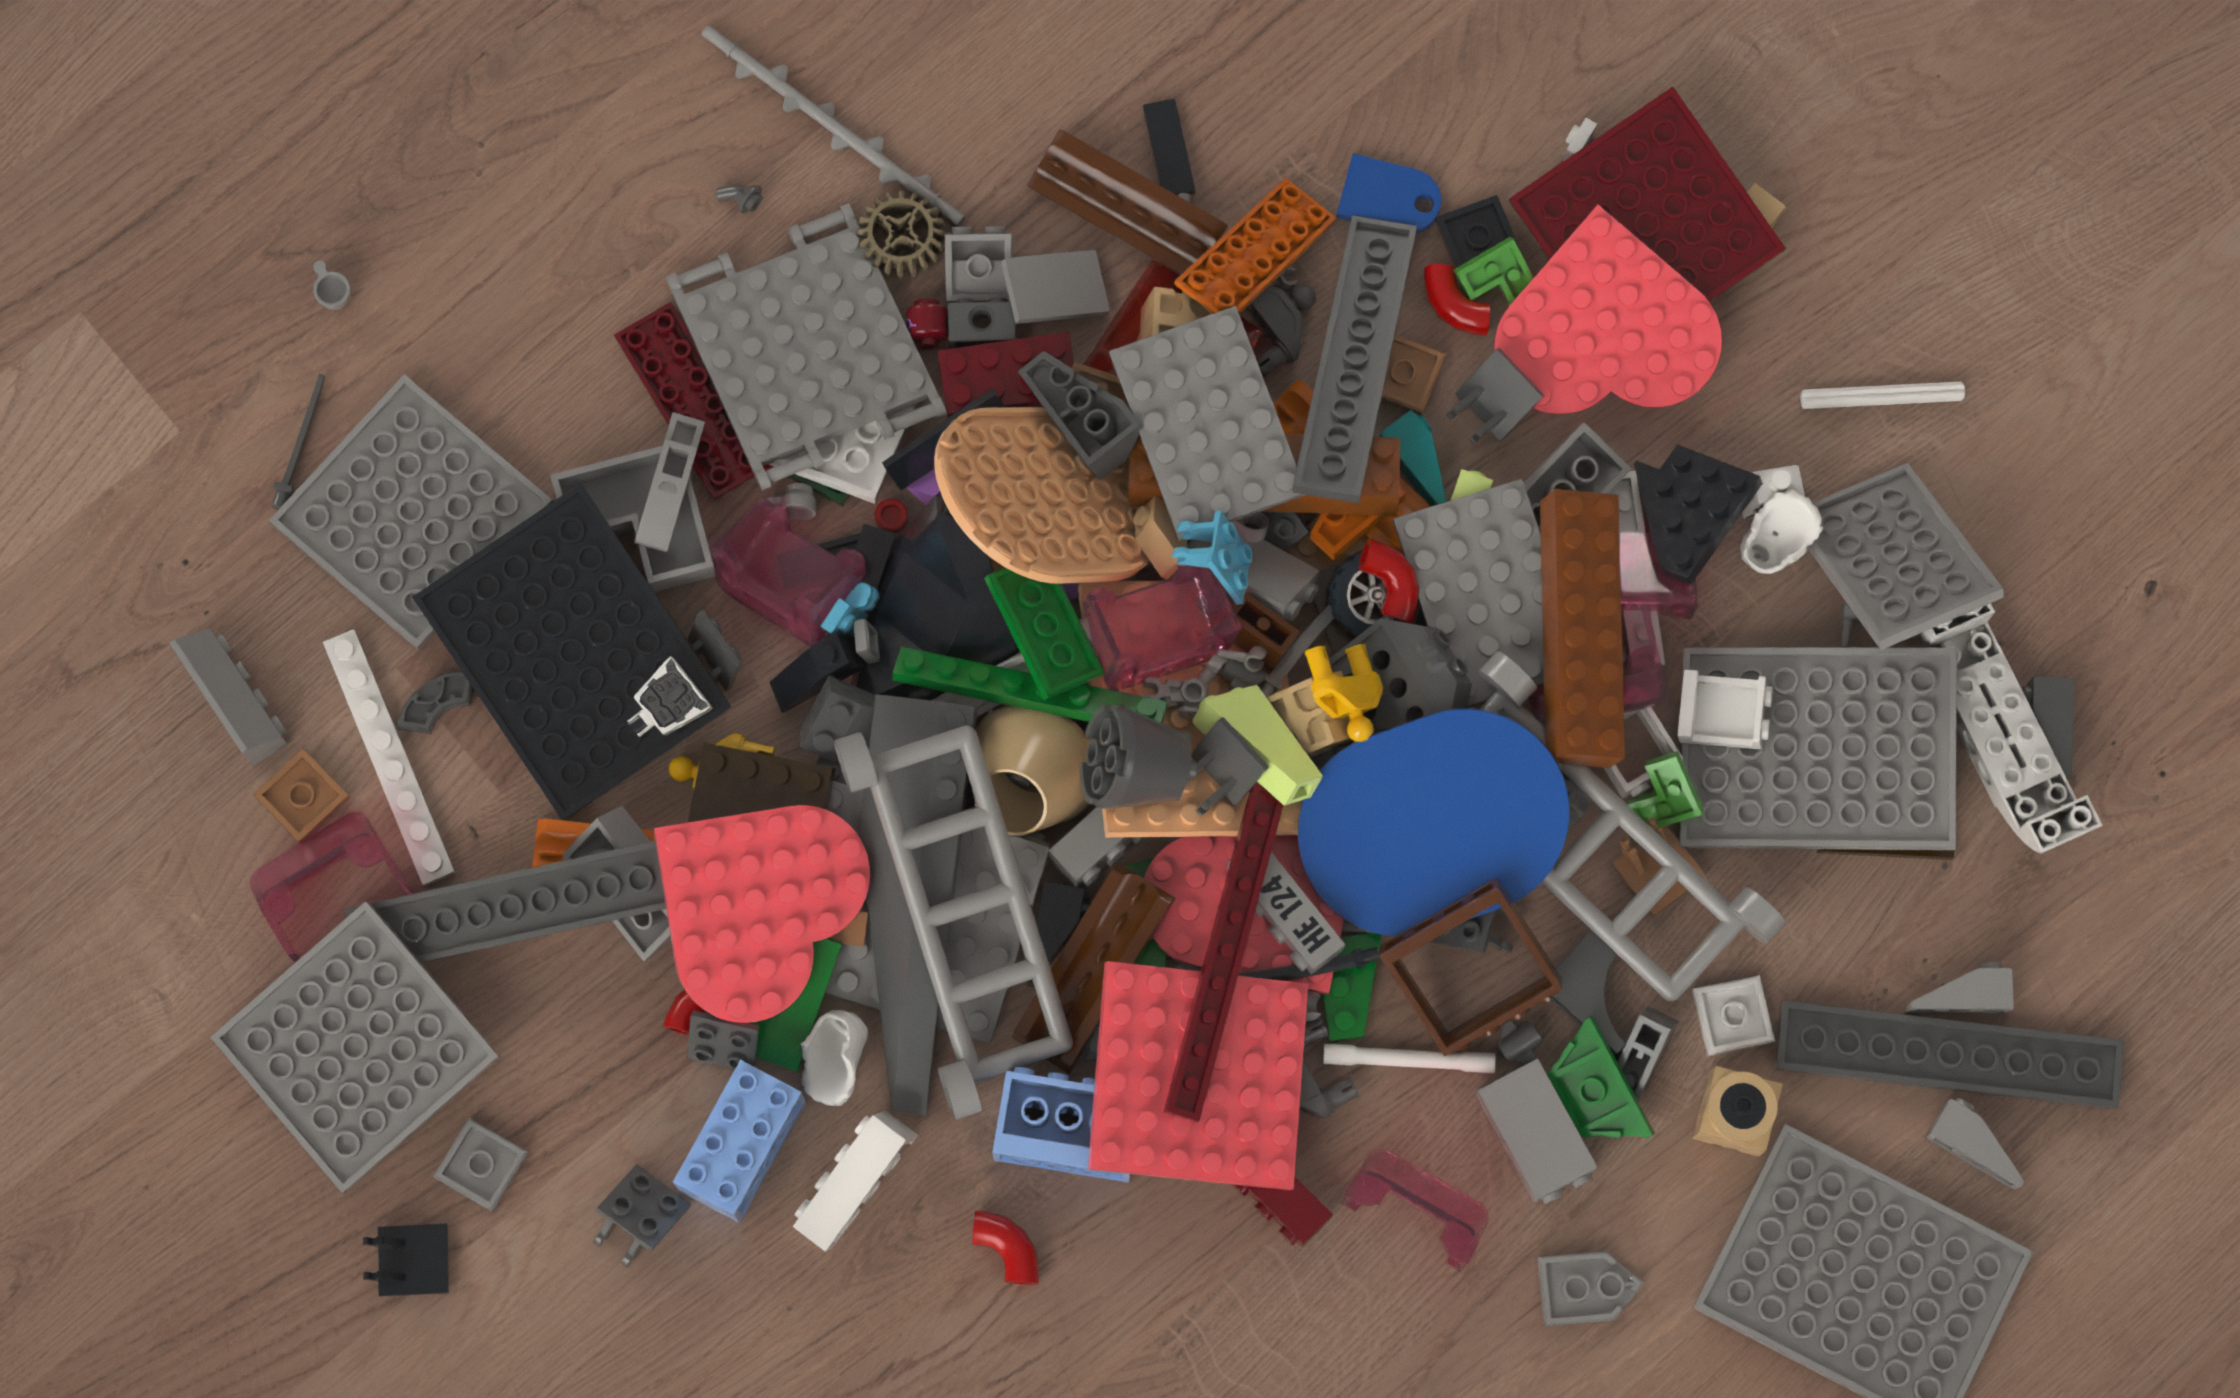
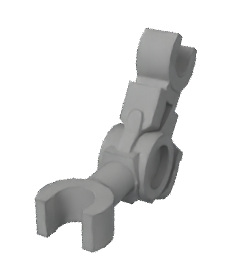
M1217 651L1197 678L1194 676L1186 681L1166 679L1163 684L1155 677L1145 678L1143 687L1154 689L1156 694L1144 695V697L1167 701V706H1182L1178 709L1180 717L1194 718L1199 709L1200 702L1207 697L1208 685L1225 667L1224 664L1228 658L1218 657Z

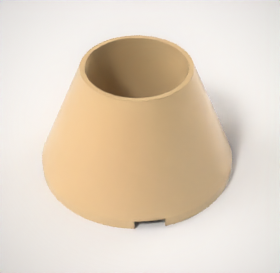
M1006 705L989 713L977 725L975 731L1008 835H1026L1066 822L1076 817L1087 807L1089 803L1086 802L1081 790L1079 768L1080 762H1086V750L1090 740L1086 739L1084 731L1070 718ZM1005 772L1025 777L1036 786L1040 793L1023 790L1015 785ZM974 796L975 805L977 807L978 805Z

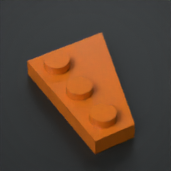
M1399 488V504H1401L1406 499V492ZM1322 513L1310 532V539L1332 560H1335L1385 516Z

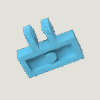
M860 582L856 587L854 586L855 589L850 592L845 601L840 598L837 600L821 627L831 634L840 633L855 637L853 621L867 619L869 615L865 612L873 610L876 606L875 603L878 602L880 595L878 590L865 582Z

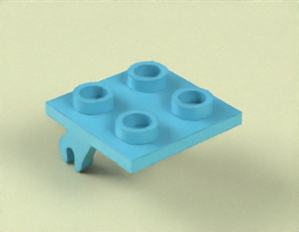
M1221 510L1215 511L1213 522H1180L1177 532L1184 531L1182 539L1212 542V547L1196 549L1177 547L1173 550L1172 558L1178 557V565L1210 568L1236 605L1243 604L1245 590L1248 587V572L1250 563L1253 560V554L1250 546L1237 533L1235 525L1229 522Z

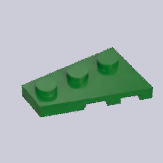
M1366 933L1340 937L1345 943V947L1336 957L1351 954V951L1360 948L1363 951L1377 947L1379 951L1381 934ZM1377 961L1365 964L1366 967L1360 969L1352 967L1333 972L1329 995L1322 994L1329 1043L1364 1037Z

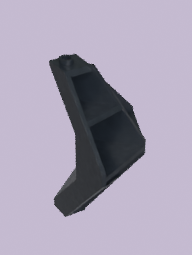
M935 495L893 543L878 588L879 599L868 618V622L878 631L880 659L879 662L871 664L865 661L867 667L853 674L850 682L851 685L871 694L931 701L946 693L893 681L892 673L901 646L993 666L1020 653L984 579L988 574L994 572L988 555L960 528L941 496Z

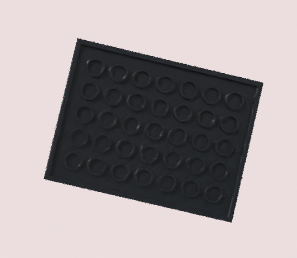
M581 483L412 596L563 821L732 708ZM669 657H673L714 709L668 735H663L654 725L639 737L627 722L642 710L634 696Z

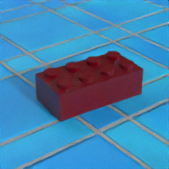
M1062 332L939 350L938 360L947 418L992 388L1006 407H1043L1018 371L1043 351L1072 368L1074 358L1070 333Z

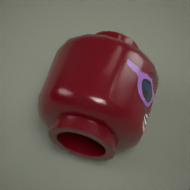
M918 299L906 311V327L913 342L918 344L920 349H935L938 347V343L946 340L949 336L948 310L937 299Z

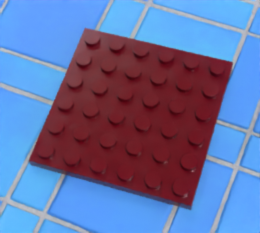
M1674 87L1659 95L1508 200L1549 260L1597 205L1601 206L1698 289L1709 302L1786 250L1781 240Z

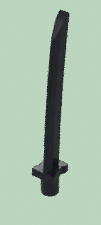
M1377 947L1363 951L1360 948L1351 951V954L1334 957L1312 975L1307 968L1301 971L1296 965L1244 972L1239 973L1238 976L1286 981L1352 967L1360 969L1366 967L1365 964L1380 960Z

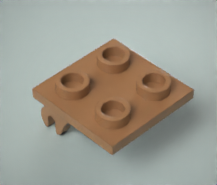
M1653 817L1646 821L1704 878L1707 877L1688 851L1680 846V841L1668 826L1659 828ZM1624 837L1619 841L1622 847V855L1613 861L1611 865L1633 893L1637 895L1662 866L1639 844L1631 847L1629 839ZM1677 881L1649 913L1652 917L1656 916L1688 890Z

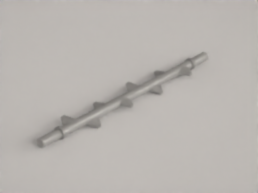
M710 25L703 30L702 36L726 53V57H731L737 62L735 73L737 79L741 80L751 75L757 76L784 97L782 109L785 112L801 109L832 132V150L838 151L849 146L880 168L879 182L881 184L897 181L912 193L916 192L921 200L929 199V208L937 207L939 213L956 226H960L966 216L943 200L939 193L935 194L930 190V175L924 174L912 177L882 154L884 139L881 136L864 141L833 118L835 109L833 103L830 102L817 106L786 83L788 73L786 65L783 64L769 70L742 50L738 43H733Z

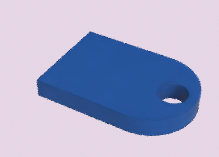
M1353 153L1336 217L1351 222L1353 215L1417 226L1416 234L1428 229L1435 222L1440 211L1441 194L1436 182L1428 174L1420 170ZM1422 198L1428 199L1433 204V209L1428 213H1421L1415 208V202Z

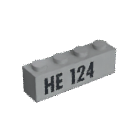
M1271 852L1255 915L1259 918L1264 915L1272 925L1268 929L1280 945L1285 942L1293 952L1290 954V957L1301 971L1307 968L1312 975L1344 950L1345 943ZM1231 860L1227 862V870L1229 869Z

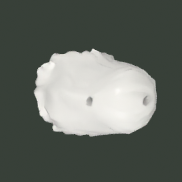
M1787 490L1785 493L1776 492L1771 499L1764 503L1763 508L1759 509L1758 513H1755L1751 528L1744 535L1740 546L1742 560L1756 572L1774 574L1799 560L1807 552V546L1813 544L1814 540L1819 537L1823 530V526L1820 525L1822 517L1818 508L1813 505L1809 497H1805L1796 490Z
M831 1010L817 1020L806 1040L801 1043L802 1057L805 1060L801 1084L804 1086L806 1094L811 1096L816 1102L830 1106H842L854 1091L856 1069L868 1038V1029L856 1014L845 1010Z

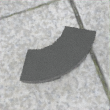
M462 671L448 672L433 678L432 681L425 684L417 692L415 691L405 703L398 718L397 729L432 734L436 721L445 712L456 707L470 706L473 687Z

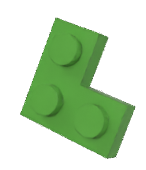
M1511 237L1453 270L1470 300L1499 285L1509 306L1534 278L1518 246Z
M1678 751L1646 761L1644 767L1655 791L1629 799L1627 805L1645 822L1653 817L1656 820V825L1660 828L1703 814L1704 807Z

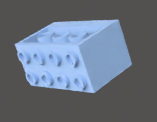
M740 1060L673 1181L674 1185L685 1195L740 1224L806 1104L802 1092Z
M1014 1067V1072L1006 1071L992 1151L994 1161L1129 1183L1131 1174L1088 1170L1095 1079L1083 1078L1082 1083L1069 1081L1068 1075L1049 1072L1048 1077L1034 1075L1035 1070L1024 1067ZM1033 1109H1039L1040 1114L1044 1116L1038 1117L1037 1121H1033L1026 1114L1032 1112ZM1070 1114L1074 1115V1119L1078 1120V1122L1072 1123L1071 1126H1065L1064 1121L1060 1119L1066 1118Z

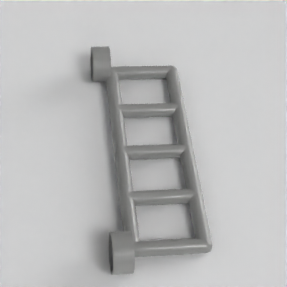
M1496 651L1478 671L1482 680L1495 692L1479 710L1499 713L1517 721L1545 744V727L1522 706L1537 689L1536 684L1513 660L1505 654ZM1558 764L1561 771L1604 812L1555 863L1552 870L1541 883L1665 1000H1677L1743 928L1760 942L1768 944L1786 925V921L1781 914L1761 895L1748 887H1745L1730 903L1587 766ZM1620 826L1662 867L1611 921L1569 879L1611 833ZM1678 881L1721 922L1681 966L1669 976L1627 935Z
M966 725L870 756L861 732L834 740L836 754L850 793L871 788L957 1062L938 1068L940 1081L954 1120L982 1112L974 1083L1003 1074L1006 1071L1014 1070V1067H1023L1065 1053L1072 1048L1073 1039L977 733L973 727ZM960 749L978 806L905 830L888 772ZM984 826L1002 883L930 907L912 850ZM1008 903L1026 960L954 983L936 927ZM1033 980L1050 1036L978 1060L961 1003Z

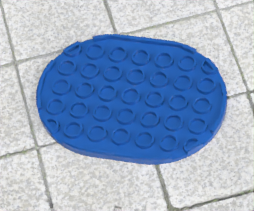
M1456 708L1432 713L1375 733L1366 741L1353 742L1340 750L1321 768L1320 772L1323 777L1311 798L1303 801L1298 824V844L1303 867L1309 881L1322 900L1335 913L1357 927L1382 935L1397 936L1498 877L1513 903L1534 890L1552 870L1565 844L1569 824V798L1564 776L1557 761L1546 745L1532 732L1517 721L1499 713L1474 708ZM1497 902L1472 918L1498 910L1501 906Z

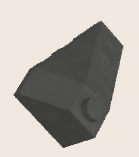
M1045 351L1018 371L1087 467L1100 480L1104 479L1128 460L1139 436V431L1143 426L1123 400L1108 393L1099 385L1081 376Z

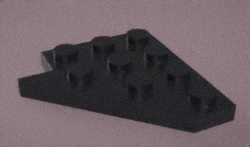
M1677 444L1660 469L1637 460L1634 463L1660 569L1663 575L1691 585L1763 483L1761 477L1757 474Z

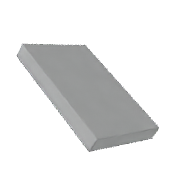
M1096 250L1009 257L1001 262L1015 324L1104 316L1110 312Z

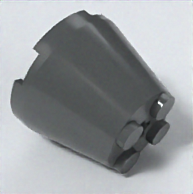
M1104 704L1093 714L1084 735L1086 739H1090L1086 750V762H1080L1079 768L1081 790L1087 803L1094 804L1098 808L1112 809L1165 801H1179L1188 780L1192 781L1197 772V763L1195 760H1191V735L1189 733L1178 731L1119 705Z

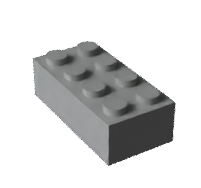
M1096 807L1048 850L1049 864L1070 886L1084 887L1088 890L1100 879L1099 873L1107 864L1110 867L1115 866L1126 855L1124 850L1130 843L1134 842L1137 845L1146 837L1105 838L1102 808Z

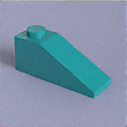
M1411 409L1380 432L1379 437L1400 438V470L1432 507L1446 502L1433 436L1430 433L1432 428L1422 415L1417 417Z

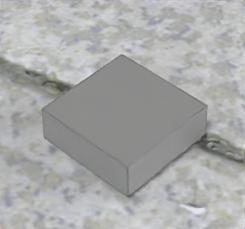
M865 619L853 621L856 653L868 664L879 662L878 631Z

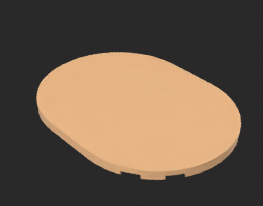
M993 407L969 410L955 419L941 434L935 450L934 468L943 500L964 533L984 553L1005 568L1029 579L1046 583L1111 582L1123 580L1137 574L1150 561L1135 540L1134 516L1139 507L1129 506L1130 456L1128 460L1104 479L1100 480L1087 467L1043 407Z

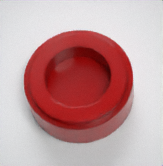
M885 499L875 509V522L879 529L897 533L908 522L907 508L898 499Z

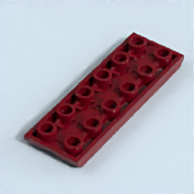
M670 302L614 334L620 348L668 426L673 412L705 422L692 466L711 497L716 500L742 483L754 478V473L690 332L673 304ZM768 464V465L764 466L763 468H764V470L766 471L767 469L771 468L772 466Z

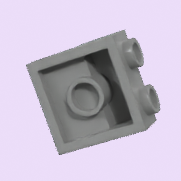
M971 226L952 227V233H945L946 301H956L961 298H969L975 301H988L991 298H1006L1010 300L1001 262L1005 258L1012 257V232H1005V226H985V233H972Z

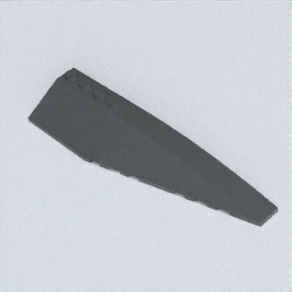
M876 694L869 745L870 756L968 725L975 729L978 707ZM960 749L888 772L905 830L965 811L969 777ZM869 787L864 789L859 837L866 849L870 866L867 905L892 1111L926 1115L940 1006L871 788ZM962 834L912 850L930 907L954 899ZM951 922L936 927L945 956H947Z

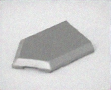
M1607 1251L1538 1257L1539 1283L1545 1326L1614 1321L1644 1284L1640 1278L1632 1274Z

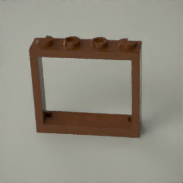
M1498 877L1380 945V958L1444 1057L1460 1049L1462 1051L1466 1050L1471 1045V1041L1481 1035L1488 1037L1500 1029V1024L1511 1018L1512 1020L1522 1018L1530 1011V1007L1538 1002H1550L1551 997L1560 993L1559 990L1562 989L1561 976ZM1498 902L1545 977L1447 1032L1401 958Z

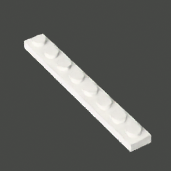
M353 629L324 641L323 644L422 885L426 887L455 875V870L356 631Z

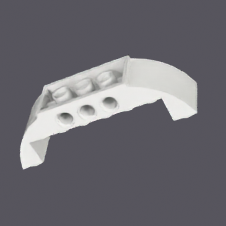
M1990 603L1924 631L1920 635L1923 648H1957L1956 730L1994 806L1998 808L2016 835L2032 850L2042 854L2103 825L2088 795L2079 799L2076 798L1988 624L1989 619L1995 613Z

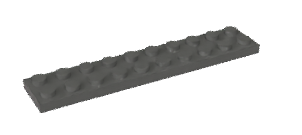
M1352 215L1293 482V493L1360 504L1417 226Z
M656 841L370 903L420 962L666 909ZM359 906L343 909L344 918L346 919Z
M1782 1001L1775 1070L2118 1109L2124 1040Z

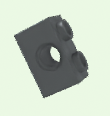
M961 298L957 299L955 303H948L949 349L1016 339L1015 319L1011 302H1008V299L991 298L988 302H975L973 299ZM982 317L987 318L991 322L984 329L973 325L976 319Z

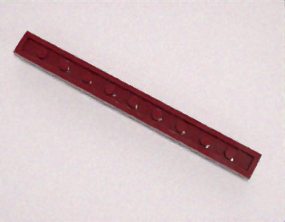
M1258 782L1249 791L1163 1113L1192 1122L1200 1121L1284 806Z

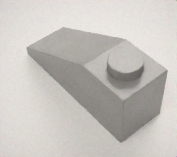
M1998 962L1982 963L1981 968H1977L1911 1001L1905 1007V1014H2008L2014 1009L2012 968H2002V963Z
M1951 1098L1947 1100L1925 1138L2014 1191L2022 1187L2024 1179L1982 1117L1973 1112L1975 1107L1960 1098H1957L1955 1101Z

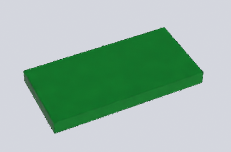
M1007 568L990 573L984 578L1044 700L1093 681L1105 674L1061 584L1029 579Z
M832 938L813 942L814 958L812 971L799 997L787 1009L774 1017L750 1023L759 1025L757 1058L795 1072L799 1070L803 1059L801 1043L806 1040L814 1027L843 942Z

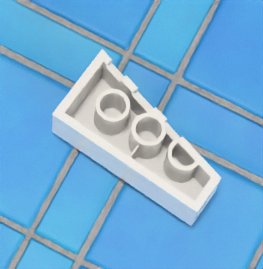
M887 1111L875 1114L871 1118L868 1116L863 1118L854 1131L858 1134V1137L851 1146L846 1143L834 1159L838 1162L837 1166L831 1174L826 1171L814 1187L818 1190L811 1201L806 1199L794 1215L798 1220L793 1227L825 1252L835 1246L861 1211L858 1208L860 1204H865L877 1191L881 1183L879 1181L881 1175L886 1176L899 1162L901 1154L898 1152L902 1146L908 1143L912 1145L919 1136Z

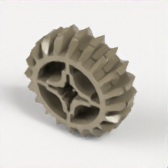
M903 190L899 191V198L893 199L892 193L888 191L886 193V202L876 197L874 199L876 209L866 206L865 214L868 217L859 218V225L862 228L856 232L858 237L865 238L859 242V248L863 249L869 246V249L863 255L864 258L867 260L873 256L875 259L873 267H878L880 270L885 266L884 274L887 277L892 274L893 270L897 271L899 279L904 277L903 271L909 270L911 277H915L917 275L916 267H920L922 271L926 272L928 270L926 260L936 263L938 256L935 252H942L944 250V245L940 241L945 239L946 232L941 230L944 226L943 218H936L939 214L938 208H929L930 201L927 198L918 203V194L916 192L911 194L910 199L905 198V191ZM907 213L899 219L891 217L893 214ZM919 220L928 229V237L924 244L919 241V236L914 233ZM878 225L883 228L884 233L888 236L883 250L874 240ZM904 231H907V237L900 235L896 238V232L902 234ZM903 250L913 253L907 256H896L897 253Z

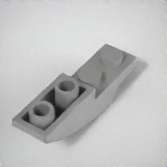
M672 413L634 543L667 552L705 424L704 421Z

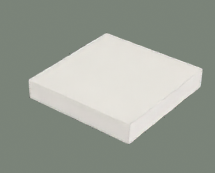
M1760 975L1694 988L1692 990L1707 1057L1775 1042Z

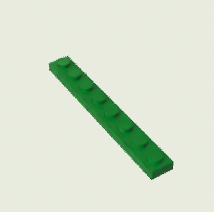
M902 646L892 673L893 681L1088 722H1090L1096 710L1104 704L1124 706L1162 724L1167 710V701L1085 684L1044 700L1031 673Z

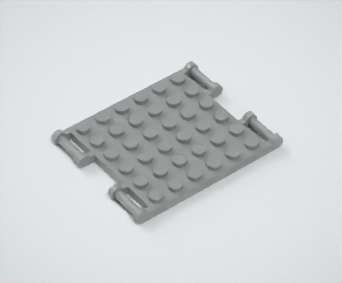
M849 203L839 206L838 211L801 226L794 224L787 227L796 250L739 273L735 272L728 253L725 252L717 255L718 259L677 276L675 273L665 276L670 291L762 491L770 488L771 483L812 466L814 469L823 466L824 463L816 445L876 421L884 439L887 440L894 437V433L934 416L940 418L947 415L943 401L935 389L879 268L873 267L874 257L872 256L866 260L863 256L869 249V246L860 249L858 246L859 242L865 238L858 237L856 234L860 227ZM845 223L847 229L806 245L804 238ZM722 271L725 274L726 278L689 293H683L682 287ZM927 399L930 403L891 420L886 417ZM805 450L807 453L804 456L767 471L763 468L776 460Z

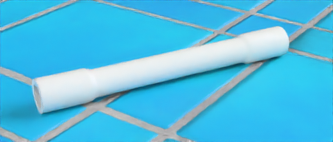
M1324 1043L1323 1064L1351 1066L1364 1064L1494 1073L1495 1053L1464 1051L1461 1053L1452 1052L1444 1057L1440 1051L1367 1048L1355 1045Z

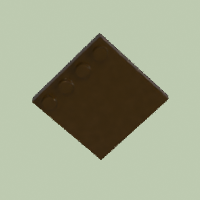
M703 743L688 822L796 805H809L828 810L836 769Z

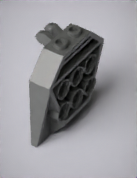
M1380 618L1329 658L1332 672L1342 671L1344 677L1353 676L1345 649L1358 644H1366L1373 672H1377L1380 675L1384 688L1376 707L1377 712L1374 719L1372 718L1371 710L1363 713V716L1370 719L1373 724V734L1418 719L1421 709L1424 716L1443 710L1468 708L1472 683L1466 675L1468 673L1467 667L1458 657H1455L1449 647L1451 645L1450 639L1438 628ZM1389 654L1390 663L1389 666L1386 668L1385 658ZM1310 673L1308 676H1306V677H1305L1304 679H1302L1300 682H1302V681H1304V680H1306V679H1309V678L1313 677V676H1312V673ZM1406 682L1407 691L1403 696L1401 688L1403 683ZM1352 740L1351 742L1345 745L1337 746L1333 748L1332 751L1334 752V754H1337L1340 750H1342L1343 748H1345L1346 746L1350 745L1355 741Z

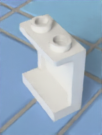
M1684 670L1677 735L1679 742L1761 749L1762 740H1768L1770 720L1764 719L1765 707H1771L1773 687L1767 686V679L1764 676H1759L1758 680L1702 676L1696 670Z

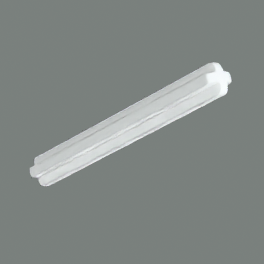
M1959 381L1805 389L1800 394V403L1803 409L1961 401L1965 397V386L1963 382Z

